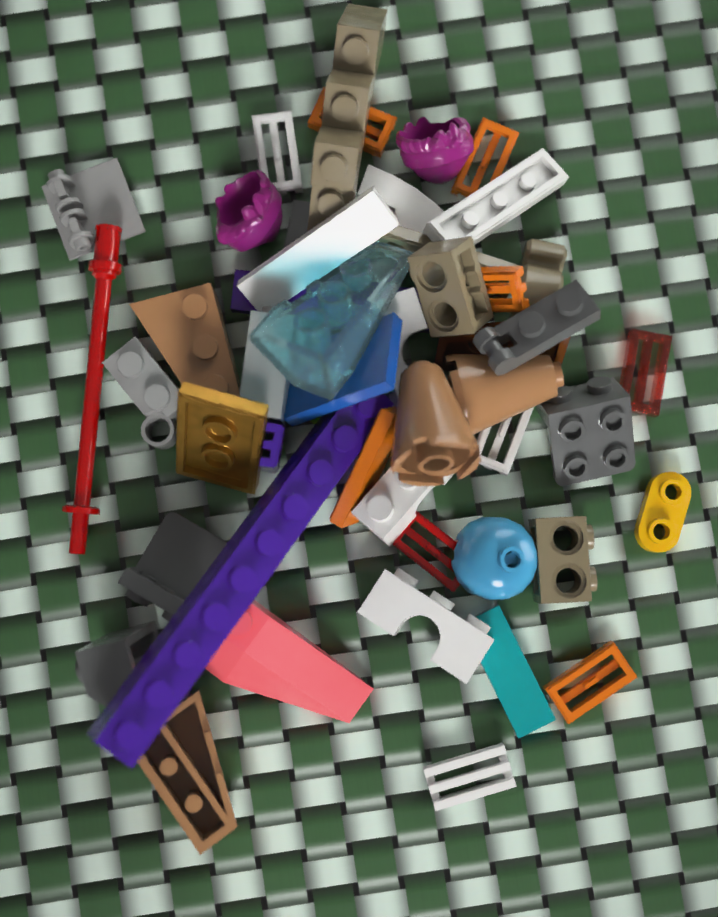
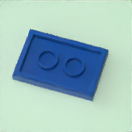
M393 312L296 352L284 420L293 427L395 390L402 320Z

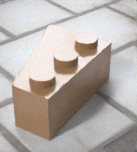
M211 283L129 304L181 384L184 381L239 397L241 383L218 296Z
M198 689L179 703L141 756L138 764L201 855L237 828V822L201 693Z

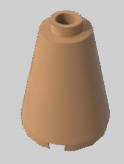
M450 354L444 356L445 366L454 365V370L449 371L450 375H447L448 382L473 435L558 396V387L564 386L560 362L552 363L549 355H537L512 371L500 376L496 375L489 366L487 354Z
M416 361L406 368L400 376L390 460L391 470L393 474L395 471L398 473L401 482L415 486L444 484V476L457 473L458 480L462 479L477 469L481 461L479 446L442 368L429 361Z

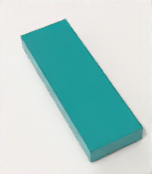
M496 605L475 615L474 617L491 627L487 635L493 638L494 641L480 663L516 736L521 738L555 721L556 718L500 606Z

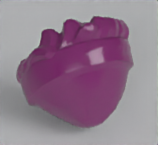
M420 117L415 126L411 122H407L403 127V131L400 130L396 134V144L400 148L399 151L403 164L429 183L445 184L457 176L470 154L474 151L470 124L461 117L452 118L444 123H430L426 117Z
M260 170L251 171L243 177L236 179L233 183L225 185V194L222 197L215 198V204L218 209L216 237L218 241L239 252L273 242L278 236L282 223V197L265 173Z

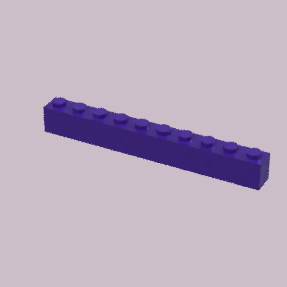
M381 394L319 418L86 734L93 742L130 768H134L357 457L380 409L389 408L394 405L389 398Z

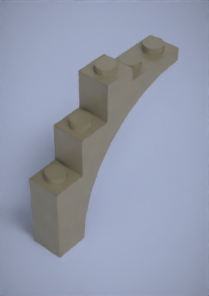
M348 3L337 23L333 67L326 81L322 126L314 143L310 182L312 189L307 232L356 197L370 105L383 49L388 9Z

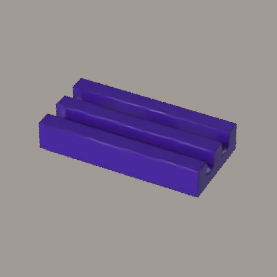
M267 422L266 435L269 440H264L262 449L264 454L270 456V458L261 457L259 466L263 472L276 474L279 470L285 432L282 425Z

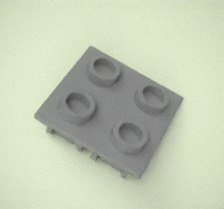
M117 158L72 175H65L62 169L53 170L48 173L49 180L46 185L41 186L70 261L94 252L96 224H112L121 227L120 241L146 232Z

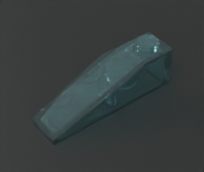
M376 241L340 264V272L323 283L315 280L307 285V293L290 303L285 299L274 306L249 334L250 341L294 387L332 401L360 362L410 269L407 257L414 252Z

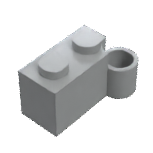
M134 337L104 360L102 364L139 410L147 417L141 426V435L144 441L161 450L169 449L177 443L176 423L179 387L145 345ZM159 422H168L170 426L168 437L161 442H154L151 434L153 427Z

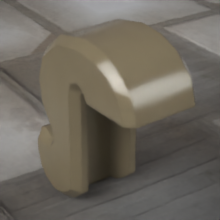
M534 238L526 241L520 266H523L524 269L521 282H526L527 291L523 294L524 298L529 299L530 306L563 287L564 277L562 271L567 259V250L564 245ZM510 312L508 319L519 312Z

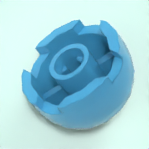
M481 517L468 523L457 534L455 540H458L454 549V560H451V566L457 581L468 593L487 600H504L522 593L533 581L538 566L537 549L532 535L521 524L505 517Z

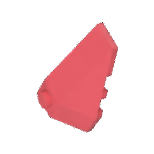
M253 600L205 667L207 671L223 683L350 723L374 689L256 600Z

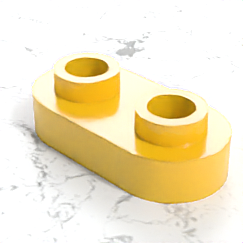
M664 472L655 475L648 482L634 528L635 539L644 550L649 552H666L677 544L691 499V486L683 475L677 472ZM668 485H672L676 489L677 494L673 500L669 499L665 494V489ZM657 524L662 525L665 529V535L660 540L653 533V529Z

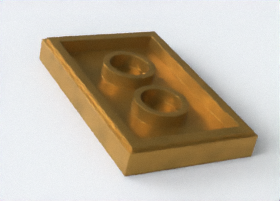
M183 381L178 391L176 473L255 495L260 478L261 468L259 463L263 455L262 447L265 440L269 405Z

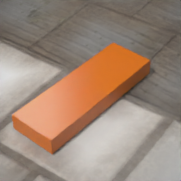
M397 407L380 409L330 516V522L340 528L359 522L351 511L378 482L391 455Z

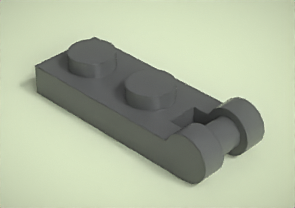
M575 280L499 325L481 329L474 336L473 343L481 354H487L489 366L496 375L500 376L512 371L601 319V311L580 283ZM509 341L514 345L510 349L502 347V345Z

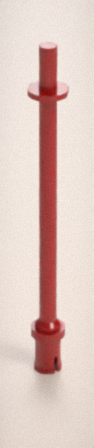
M96 224L93 260H89L88 270L92 272L96 280L73 505L62 506V512L73 513L69 544L70 554H86L89 514L100 515V509L90 507L104 369L102 362L105 359L112 281L117 278V275H121L122 265L118 263L122 228L112 224Z

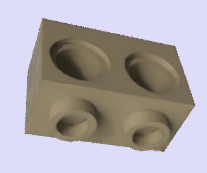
M472 236L428 242L407 257L410 266V276L415 283L422 312L431 337L475 334L494 317Z
M586 516L529 519V533L532 535L536 545L538 561L537 570L532 581L534 602L550 604L592 601V592L597 590L596 569L594 566H590L589 550L594 548V530L591 524L587 525ZM559 527L566 528L571 534V543L565 550L558 549L553 541L554 532ZM567 568L574 576V584L570 590L562 592L556 585V577L562 569Z

